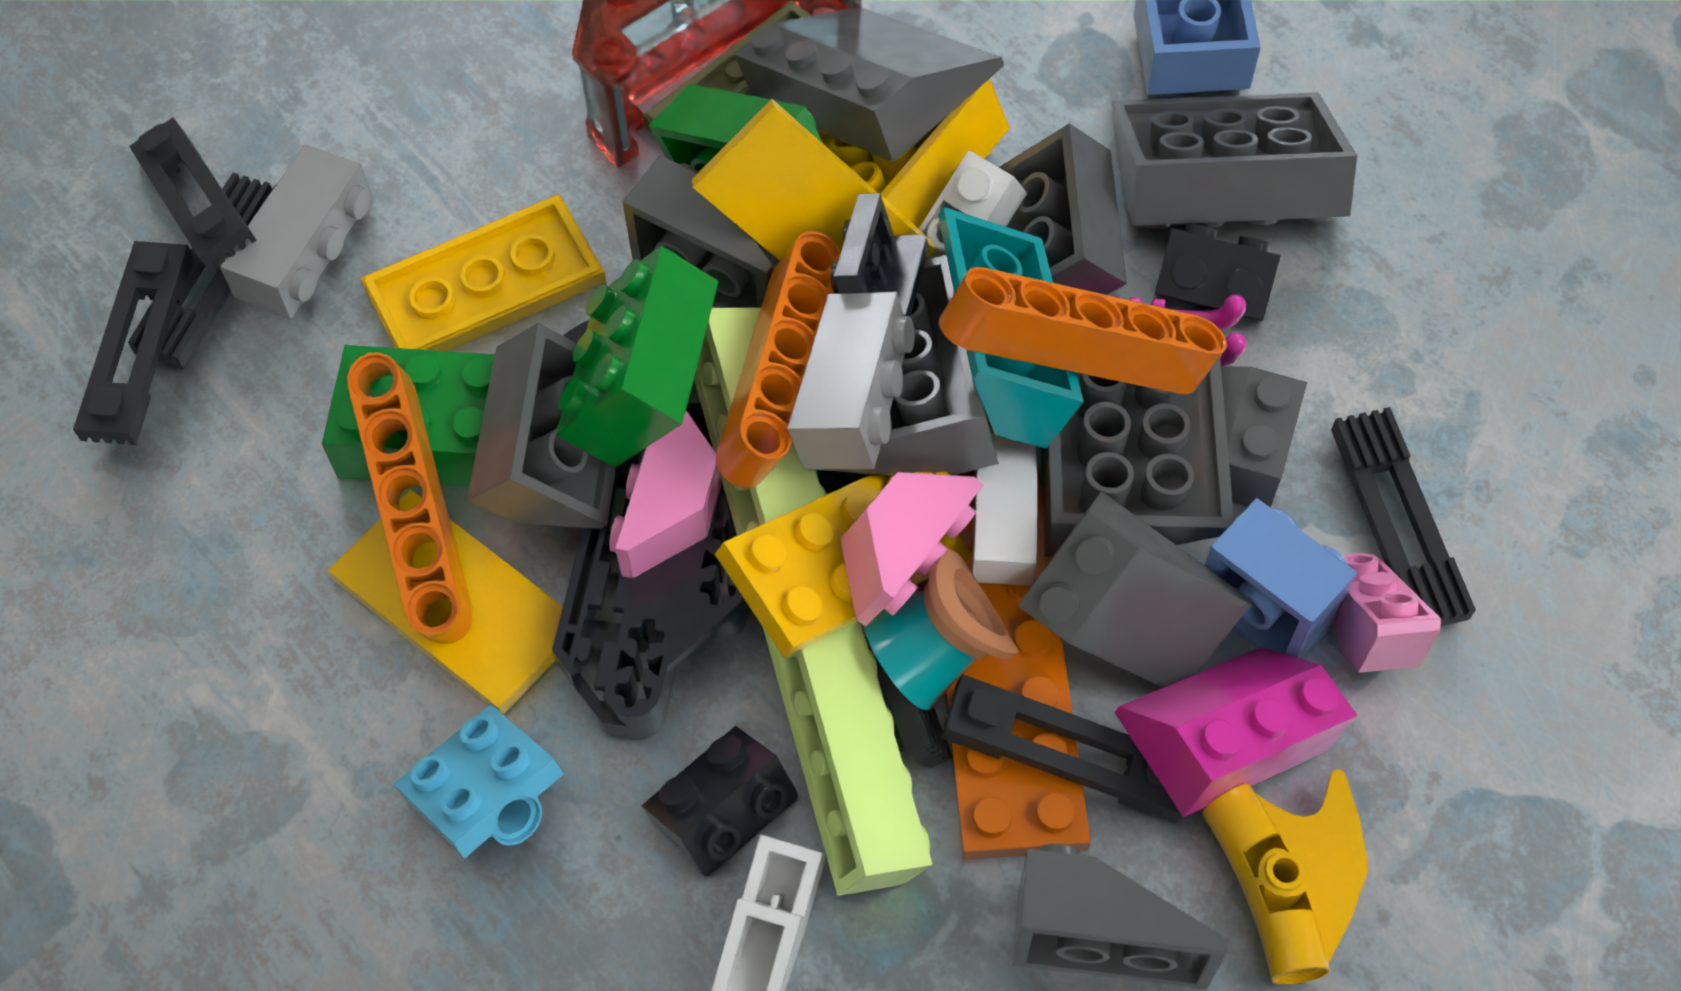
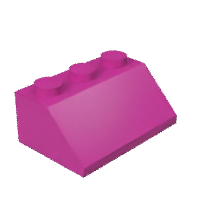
M1264 647L1252 650L1123 704L1115 711L1123 727L1183 817L1207 807L1219 796L1239 785L1246 783L1253 786L1327 752L1358 716L1321 664Z

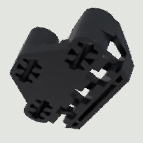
M688 403L687 413L713 448L701 403ZM646 448L616 467L607 526L601 529H582L552 648L557 665L604 732L631 740L648 739L655 736L662 729L668 713L678 664L709 637L723 639L737 635L745 627L750 612L749 605L728 574L726 579L729 596H725L722 599L721 605H718L721 594L720 583L723 584L725 569L715 553L725 541L737 536L723 482L709 533L705 539L635 578L621 575L616 552L610 551V534L615 518L617 516L624 517L627 505H629L630 499L626 498V484L631 464H637L639 454L644 452ZM609 578L619 580L612 609L614 613L623 614L621 624L594 620L596 610L602 611ZM649 647L647 656L649 669L645 668L643 673L640 653L646 652ZM591 653L601 655L593 686L597 691H604V701H600L581 676L582 666L589 663ZM642 678L646 699H639L636 704L639 691L637 682L641 683Z

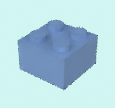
M1136 0L1133 16L1147 95L1251 88L1261 48L1251 0Z
M1258 498L1215 541L1210 548L1205 563L1208 569L1253 600L1252 605L1232 630L1256 649L1264 647L1301 659L1308 654L1332 627L1358 573L1348 566L1347 561L1338 551L1329 546H1321L1298 529L1297 524L1288 514L1279 509H1271Z

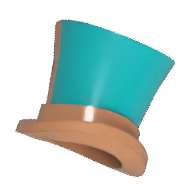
M947 550L931 566L928 583L925 588L912 594L893 616L883 609L866 627L863 625L865 635L874 654L892 682L912 704L927 711L934 708L949 687L977 659H984L988 655L1010 659L1019 652L988 597L962 557L954 550Z

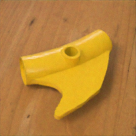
M1340 769L1332 771L1328 779L1321 809L1311 816L1293 815L1275 806L1255 793L1250 784L1245 783L1227 791L1211 802L1203 810L1202 816L1224 851L1245 895L1261 939L1271 981L1275 984H1298L1317 980L1330 973L1329 962L1353 917L1368 873V861L1361 820L1345 772Z

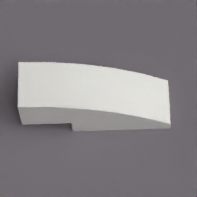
M993 433L999 464L975 470V478L983 484V487L974 497L973 509L976 511V514L973 517L972 574L979 583L1031 586L1033 584L1037 559L1036 446L1013 441Z
M760 835L743 896L738 898L711 991L786 990L826 862L825 852L774 837Z

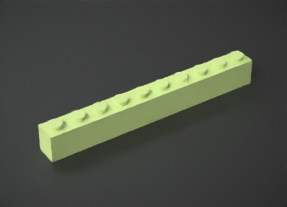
M712 308L694 382L715 453L719 446L761 308ZM793 441L784 458L755 487L742 488L735 486L721 474L737 536L827 495L823 486L819 484L816 470L803 468ZM857 620L785 658L782 657L763 628L837 896L904 885L933 865L930 857V840L926 829L919 820L911 793V776L906 766L902 763L894 736V719L891 711L885 705L877 679L876 659L873 652L868 648L861 623Z

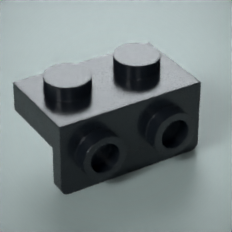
M881 193L858 194L852 217L844 222V244L840 257L835 259L831 266L832 289L835 294L897 292L904 316H911L929 247L927 238L923 234L894 236Z
M1185 223L1184 231L1172 228L1155 295L1215 310L1221 308L1230 295H1240L1246 301V310L1243 316L1263 321L1281 257L1280 254L1270 252L1272 243L1247 236H1239L1237 244L1216 239L1218 230L1194 223Z
M735 725L724 736L714 741L704 753L677 776L668 780L658 792L641 806L651 822L680 845L696 869L705 877H708L796 801L798 792L777 755Z

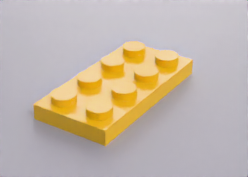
M871 474L725 541L715 553L783 658L857 621L840 538L895 475L890 477L889 475ZM944 534L939 542L947 550L957 552L965 563L972 557L971 552L959 535L952 540L948 535ZM915 571L909 580L919 589L928 583L929 572L922 577Z

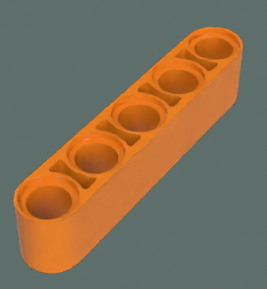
M806 231L800 234L771 273L716 452V463L719 472L727 481L735 486L752 488L760 484L784 458L792 445L788 425L828 294H834L831 285V266L833 261L839 259L841 254L837 244L823 233Z
M982 267L968 270L939 318L941 331L949 341L970 351L1178 394L1194 392L1227 347L1226 338L1222 331L1206 318Z
M379 352L367 353L359 357L351 365L347 375L348 389L405 616L412 628L430 640L441 644L454 643L462 639L470 630L473 622V609L416 388L411 377L390 356ZM383 376H393L392 387L386 394L380 397H371V388L377 379ZM406 430L408 438L404 447L395 453L386 454L385 443L388 437L396 431ZM411 486H421L422 497L420 502L410 510L400 511L399 499L401 494ZM426 542H435L437 554L433 562L424 568L416 569L413 565V556L417 548ZM440 599H450L452 603L450 618L438 627H430L427 617L429 608Z

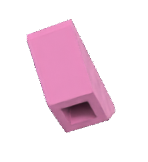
M687 411L685 412L682 425L646 447L641 465L633 464L629 471L626 484V498L630 499L625 517L617 516L615 518L609 543L610 551L616 552L621 575L624 577L635 578L708 536L722 487L721 474L716 463L715 451Z
M897 472L840 538L855 616L860 623L866 627L883 609L893 616L917 589V586L909 580L912 574L916 571L924 577L930 571L931 566L947 551V548L939 542L944 534L953 540L976 514V511L968 504L983 487L979 480L975 477Z
M1364 553L1343 556L1348 566L1358 573L1333 623L1340 652L1358 673L1419 667L1441 631V618L1380 558Z

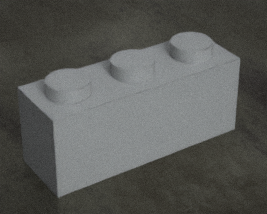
M306 144L303 145L248 225L257 240L253 243L248 238L244 240L246 248L243 250L235 246L233 250L236 254L232 257L228 254L225 262L220 265V269L234 298L292 319L302 302H306L313 295L317 279L329 261L334 260L340 254L344 245V239L357 219L363 218L370 207L372 195L361 164Z
M897 292L828 294L788 425V431L804 469H875L881 444H886L890 437L891 419L889 412L893 397H899L902 392V362L905 353L912 351L915 338L913 321L910 316H904Z

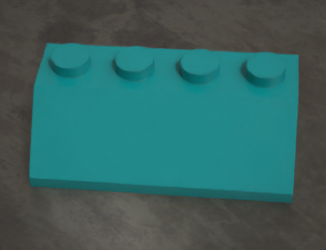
M943 207L938 214L954 293L968 270L975 267L989 268L1053 283L1042 238ZM966 349L973 383L995 435L1047 448L1084 402L1076 372Z

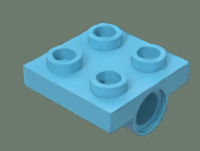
M490 704L478 715L469 719L460 730L427 757L419 760L394 785L403 798L465 859L491 836L500 844L509 846L519 844L528 839L538 828L542 819V806L537 797L564 773L550 754Z

